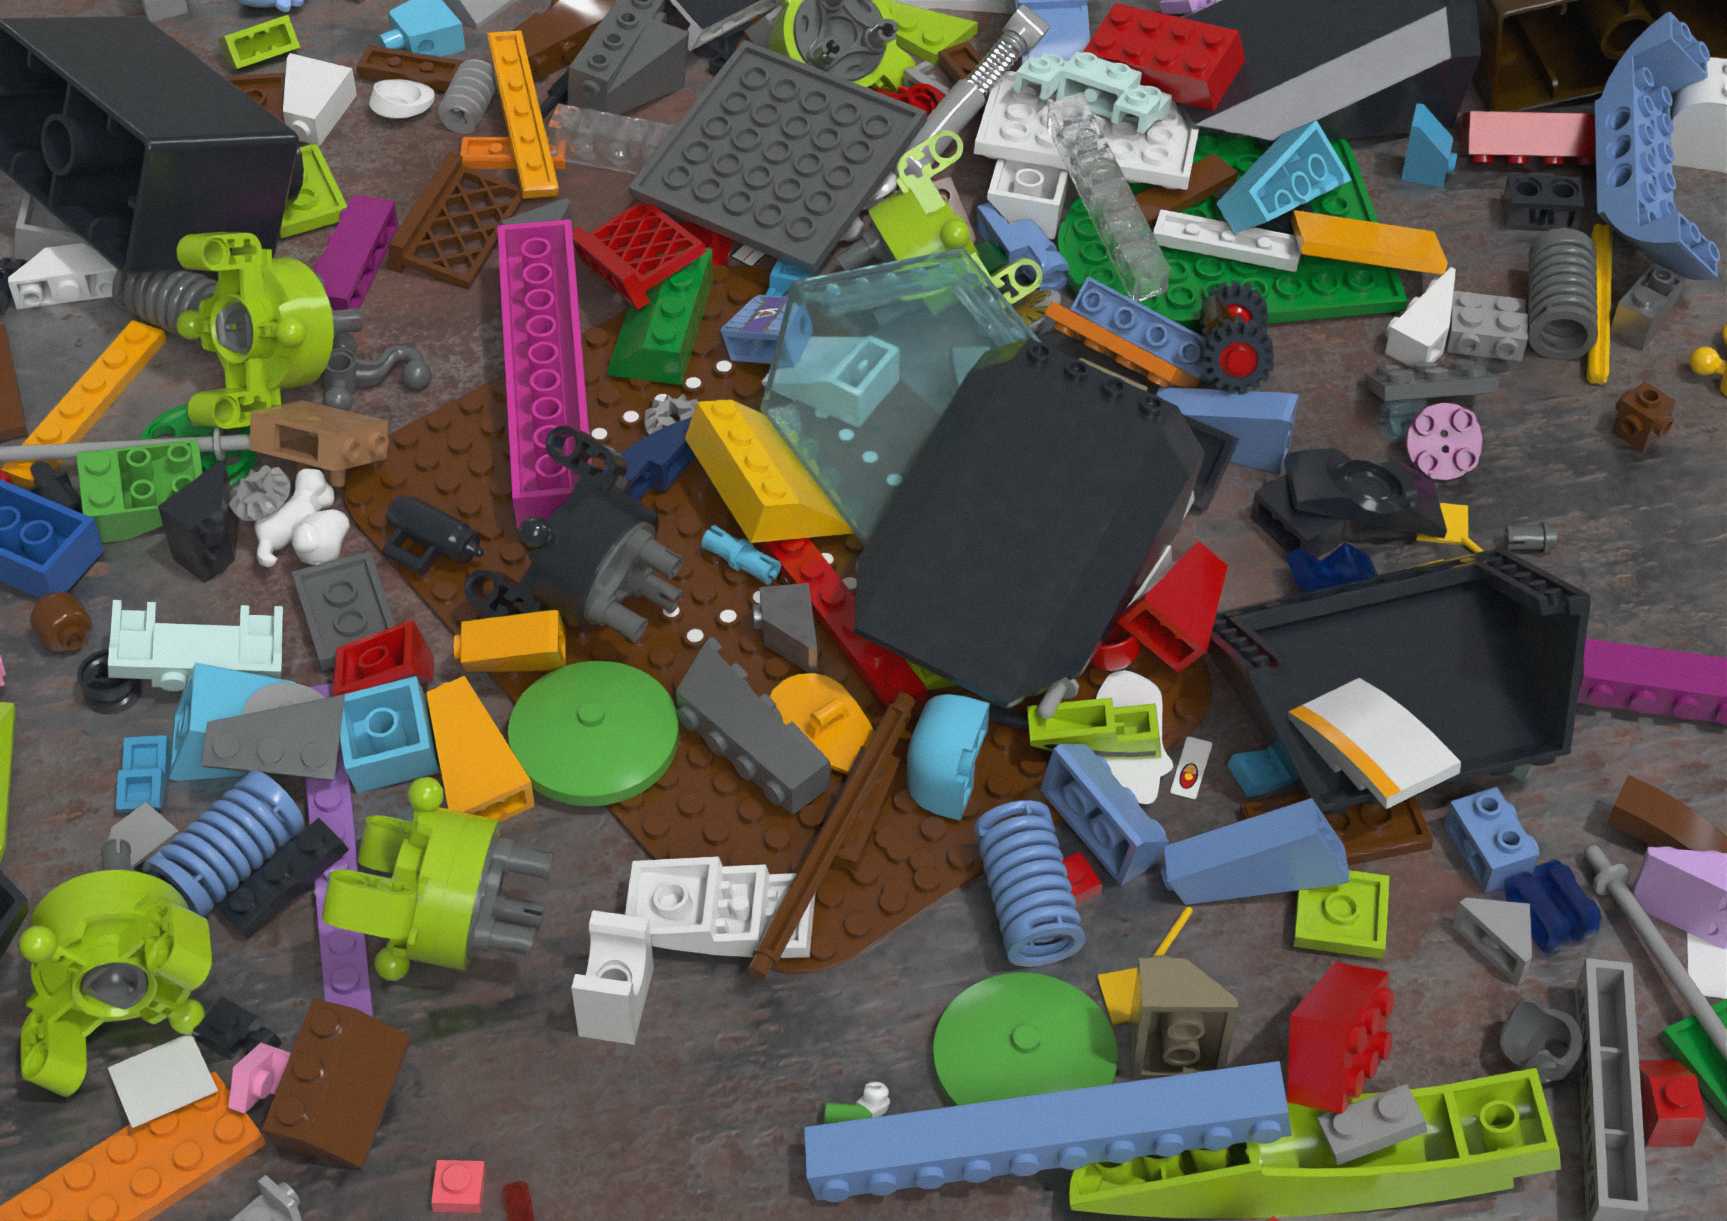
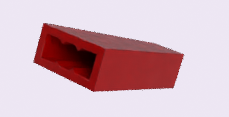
M1197 541L1160 573L1118 617L1117 622L1177 673L1181 672L1207 652L1228 565L1204 544Z

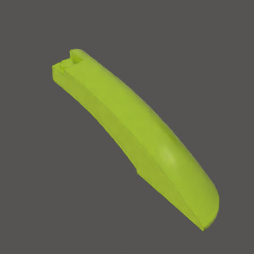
M1537 1068L1446 1085L1410 1089L1426 1121L1427 1132L1337 1165L1322 1134L1317 1118L1331 1111L1287 1102L1292 1136L1281 1137L1275 1142L1265 1144L1255 1141L1236 1143L1222 1150H1210L1207 1148L1184 1150L1182 1153L1171 1157H1164L1158 1154L1140 1156L1126 1163H1113L1110 1161L1089 1163L1073 1171L1069 1197L1071 1210L1115 1215L1195 1219L1315 1216L1396 1208L1514 1188L1513 1178L1561 1169L1559 1146ZM1380 1093L1361 1094L1359 1098H1354L1349 1105Z

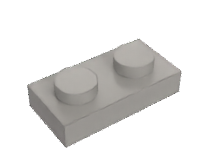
M1407 1084L1348 1105L1342 1114L1329 1112L1317 1117L1319 1127L1337 1165L1427 1132L1426 1121Z

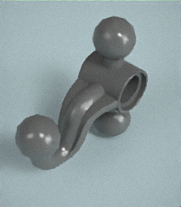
M338 333L333 339L331 356L323 371L325 393L322 402L325 406L350 411L353 405L352 395L357 392V389L370 387L381 382L398 361L409 362L404 366L401 374L404 384L409 388L418 390L426 387L430 383L432 373L429 365L424 362L422 354L409 346L389 347L375 361L356 359L357 343L355 338L349 333Z

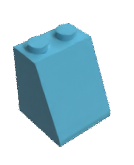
M195 662L174 711L168 779L183 781L245 776L248 772L202 767L207 722L242 715L249 698L265 686L275 683L296 682Z

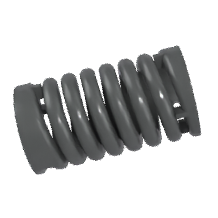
M1568 228L1552 229L1538 236L1530 245L1528 252V337L1530 345L1540 355L1550 359L1568 360L1583 356L1597 342L1596 248L1592 239L1583 232Z
M189 269L123 274L117 270L112 285V296L115 305L120 310L129 312L147 323H151L168 333L175 334L177 337L203 348L201 338L188 340L182 337L177 331L176 322L179 315L184 311L191 309L199 312L200 302L213 296L217 281Z

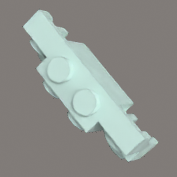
M1078 51L1069 61L1054 54L1048 55L1044 53L1041 57L1031 56L1016 71L1014 91L1021 93L1030 82L1041 84L1040 99L1047 100L1057 89L1056 101L1111 118V122L1118 124L1127 113L1138 116L1137 132L1143 134L1155 121H1163L1169 114L1172 100L1171 94L1161 92L1153 86L1140 85L1142 72L1130 69L1129 66L1123 63H1112L1097 58L1092 53H1081Z
M113 600L108 678L152 679V687H161L168 691H180L185 688L196 662L281 679L283 606H274V616L249 615V606L241 605L240 626L155 623L156 602H147V611L122 610V600Z

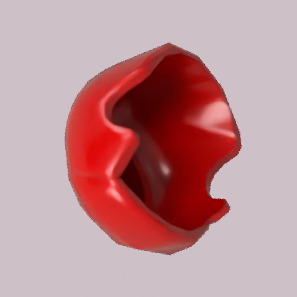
M1117 622L1089 663L1096 669L1116 671L1125 669L1135 662L1142 649V642Z

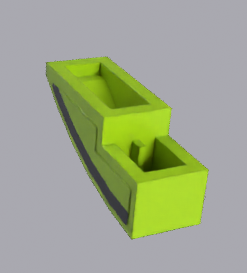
M1112 698L1063 702L1059 704L1054 715L1049 719H1042L1037 712L1039 705L1027 706L1031 746L1053 752V749L1060 744H1087L1096 755H1100L1104 759L1161 758L1156 703L1113 707Z

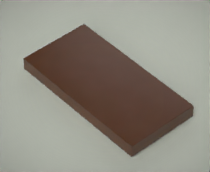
M1301 792L1244 802L1240 805L1239 813L1242 820H1246L1306 799ZM1414 796L1388 809H1385L1382 804L1367 805L1363 802L1348 806V810L1340 814H1323L1345 846L1348 865L1432 849L1433 837Z

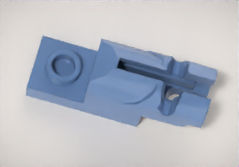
M991 202L977 206L976 233L982 242H993L1010 263L1021 257H1028L1034 260L1042 271V281L1038 287L1040 290L1050 289L1058 291L1067 285V278L1063 272L1070 270L1069 264L1063 255L1057 251L1055 244L1048 239L1043 230L1032 219H1023L1008 224L1006 218L1002 214L999 215ZM1021 265L1016 269L1014 276L1024 273L1031 281L1034 280L1035 270L1032 266Z

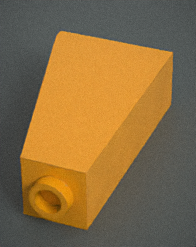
M462 676L451 682L442 683L437 688L426 692L448 809L496 819L502 822L535 807L530 778L466 677Z

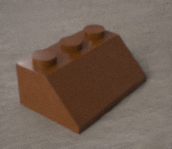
M313 998L263 1124L262 1131L276 1147L363 1170L411 1042V1037L358 1009Z

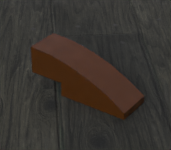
M1628 775L1606 826L1648 843L1644 853H1646L1648 847L1659 848L1665 846L1679 850L1703 852L1714 850L1727 853V836L1707 819L1658 788Z

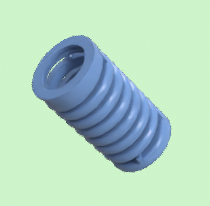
M249 771L234 785L233 789L223 794L221 800L215 801L211 804L208 811L202 812L196 822L189 823L183 833L174 836L171 844L163 846L155 855L144 862L143 872L161 879L159 873L162 874L168 883L187 901L189 910L205 917L212 911L213 902H222L226 897V892L234 891L238 887L239 881L247 880L250 877L251 870L259 869L264 859H269L274 855L275 847L285 846L287 841L303 830L305 826L303 816L293 799L277 782L260 771Z
M1028 800L1006 803L984 813L974 824L973 832L979 844V854L983 860L987 884L991 890V898L995 905L996 916L999 919V928L1004 936L1003 943L1007 958L1017 966L1036 967L1052 964L1072 956L1085 944L1086 934L1083 928L1079 926L1081 917L1075 909L1076 899L1071 893L1072 886L1067 879V868L1062 863L1063 854L1058 849L1059 841L1054 834L1055 827L1049 808L1041 802ZM1022 814V816L1013 817L995 825L998 821H1000L1003 818L1009 817L1011 815ZM1068 935L1067 939L1055 944L1034 946V943L1054 941Z

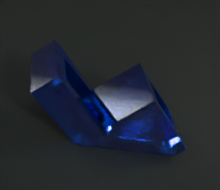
M1346 542L1322 561L1298 547L1285 556L1297 586L1306 592L1378 575L1370 556Z

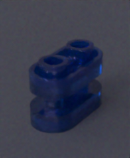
M1552 859L1537 865L1534 868L1533 875L1527 871H1522L1505 879L1504 893L1507 902L1530 904L1531 937L1545 953H1552L1566 947L1569 944L1570 937L1576 941H1581L1598 933L1602 919L1598 905L1594 900L1586 896L1576 882L1571 868L1562 864L1559 860Z

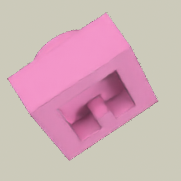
M263 1043L257 1045L233 1067L228 1108L246 1113L260 1099H265L269 1093L275 1095L291 1053Z

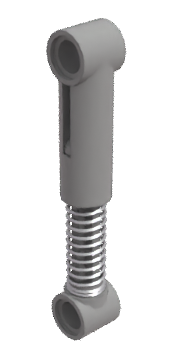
M1025 4L1020 6L1002 29L1003 35L1001 39L994 44L990 52L986 53V56L975 66L971 74L964 80L960 79L939 102L905 152L941 130H951L959 134L983 107L986 101L984 96H987L991 88L995 87V83H998L999 79L1003 78L1006 70H1009L1010 66L1014 65V61H1017L1021 54L1024 52L1029 54L1051 26ZM950 136L940 137L935 144L936 153L940 156L954 139ZM928 145L921 149L926 155L918 161H915L913 157H909L906 160L908 165L904 169L906 175L913 173L916 178L922 175L921 167L929 161L932 167L936 160L931 156ZM898 161L891 170L897 177H899Z

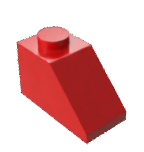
M1639 1060L1643 1133L1646 1147L1693 1146L1706 1120L1697 1077L1677 1060Z

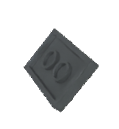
M1467 359L1451 361V366L1437 367V363L1420 362L1414 364V369L1400 370V366L1381 365L1376 367L1377 372L1365 373V388L1384 401L1499 392V377L1486 371V367L1477 366L1473 360Z
M371 551L292 571L294 584L321 671L335 667L337 647L396 626Z

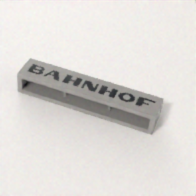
M1586 958L1575 986L1576 1021L1581 1028L1584 1040L1578 1061L1586 1221H1644L1649 1210L1633 964Z

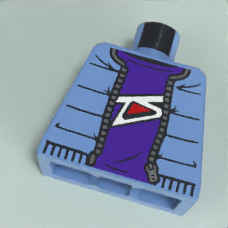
M788 289L782 296L758 295L754 297L720 331L731 361L792 366L810 332V323L804 308L803 296L794 289Z

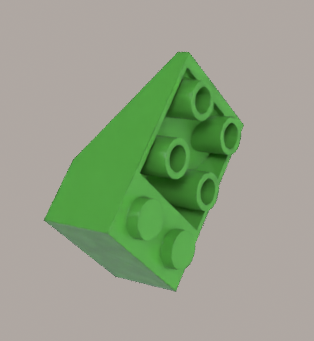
M198 439L76 453L83 514L95 520L102 543L130 540L163 526L158 506L203 474Z

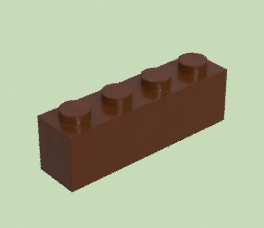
M551 0V5L543 14L534 13L512 30L522 32L533 82L535 83L572 64L616 0Z

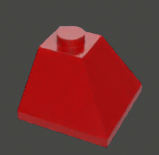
M409 620L337 647L333 696L417 676L421 687L427 682L433 681L434 656L414 620Z

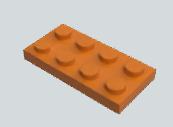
M1051 301L1045 312V315L1056 320L1053 328L1084 342L1086 346L1115 359L1116 362L1133 371L1147 376L1146 378L1163 387L1196 389L1201 380Z

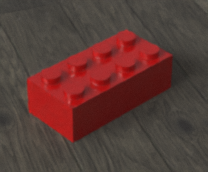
M1118 3L1113 5L1083 51L1092 53L1097 58L1112 63L1126 64L1130 69L1142 72L1140 85L1153 86L1161 92L1171 94V101L1211 111L1215 110L1245 62L1238 30Z

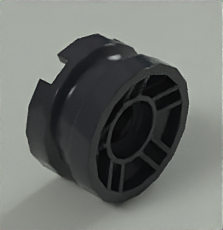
M109 649L92 653L83 660L77 673V679L87 706L94 712L104 715L118 714L131 708L141 697L143 688L141 679L108 678Z

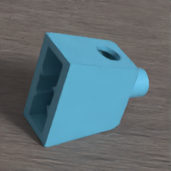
M409 0L390 10L388 16L391 31L378 35L379 45L383 48L401 49L402 51L438 57L466 50L462 22L442 0Z

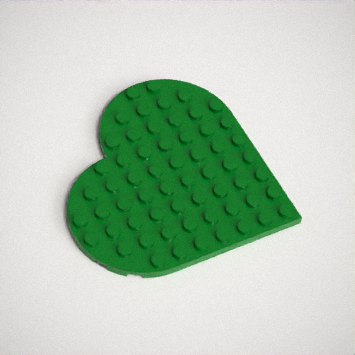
M1198 131L1192 165L1214 153L1238 172V181L1271 146L1259 144V138L1237 133L1236 139L1216 133L1209 134ZM1346 139L1329 140L1352 180L1319 195L1316 199L1305 203V205L1311 206L1316 214L1379 223ZM1120 178L1103 182L1102 189L1092 194L1085 192L1071 205L1069 214L1064 222H1061L1058 233L1057 251L1063 255L1070 267V270L1063 273L1067 278V284L1076 295H1078L1087 276L1189 330H1201L1200 309H1202L1204 297H1209V291L1213 287L1215 290L1220 289L1219 284L1223 282L1230 286L1232 281H1239L1240 286H1244L1246 282L1251 284L1252 290L1258 289L1261 292L1262 299H1265L1267 304L1268 323L1406 310L1407 297L1396 268L1301 254L1297 271L1293 272L1152 244L1155 227L1129 241L1105 221L1106 212L1153 187L1155 184L1131 183L1126 179ZM1216 193L1180 212L1182 214L1227 222L1221 210L1215 204Z

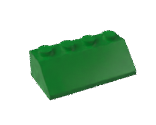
M706 248L707 252L645 291L650 303L637 310L629 303L607 369L608 376L682 385L713 284L712 249Z

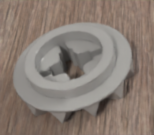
M667 394L664 401L653 400L652 407L645 410L644 423L646 431L650 435L676 423L670 417L671 414H677L680 418L679 421L692 417L698 400L688 401L684 394L678 399H672Z
M264 465L259 472L251 469L247 478L238 479L239 487L230 491L232 500L228 505L234 514L243 521L264 519L277 511L286 501L290 492V480L279 467L271 469L269 466ZM256 490H260V491L264 490V491H265V494H262V493H259V494H258V493H255V492H256Z

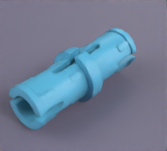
M716 525L711 526V531L708 529L702 538V548L728 561V565L736 571L742 569L767 585L771 584L772 580H775L779 574L781 563L755 549L754 544L746 539L739 540Z

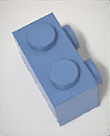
M1497 787L1450 801L1443 827L1484 894L1532 878L1539 858L1538 845L1531 835L1526 834L1518 821L1514 806L1509 801H1505Z

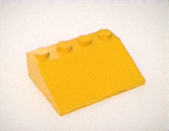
M734 400L697 402L685 440L750 543L855 533L857 527L788 425Z

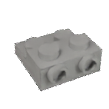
M1453 291L1450 325L1447 334V352L1522 361L1528 338L1526 299Z

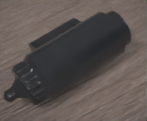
M399 495L389 505L386 520L391 524L395 532L385 544L382 554L419 575L424 576L439 555L449 560H457L463 563L469 562L474 556L482 557L484 555V550L479 547L480 535L472 530L469 524L413 495ZM406 538H409L428 549L420 557L401 547Z

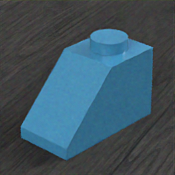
M1416 104L1401 180L1443 188L1446 173L1452 175L1454 173L1457 153L1451 152L1453 137L1424 104Z

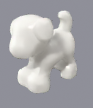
M303 469L299 471L295 480L296 489L293 497L283 503L270 516L255 521L254 528L259 541L256 558L259 565L264 567L276 565L278 558L273 555V552L283 549L291 542L300 560L309 565L315 566L340 558L341 547L350 528L349 520L343 512L334 509L325 510L333 505L335 497L332 486L326 482L325 476L320 470ZM256 490L255 493L265 494V491Z

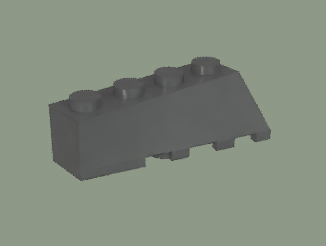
M712 636L705 642L676 690L678 708L676 714L678 719L687 730H694L704 738L712 752L719 756L723 755L734 764L736 771L742 778L747 781L752 780L757 784L775 806L781 805L793 816L830 787V760L793 721L787 725L783 723L781 713L776 707L777 704L766 693L758 697L745 680L748 677V673L737 662L732 666L727 664L719 655L723 647Z

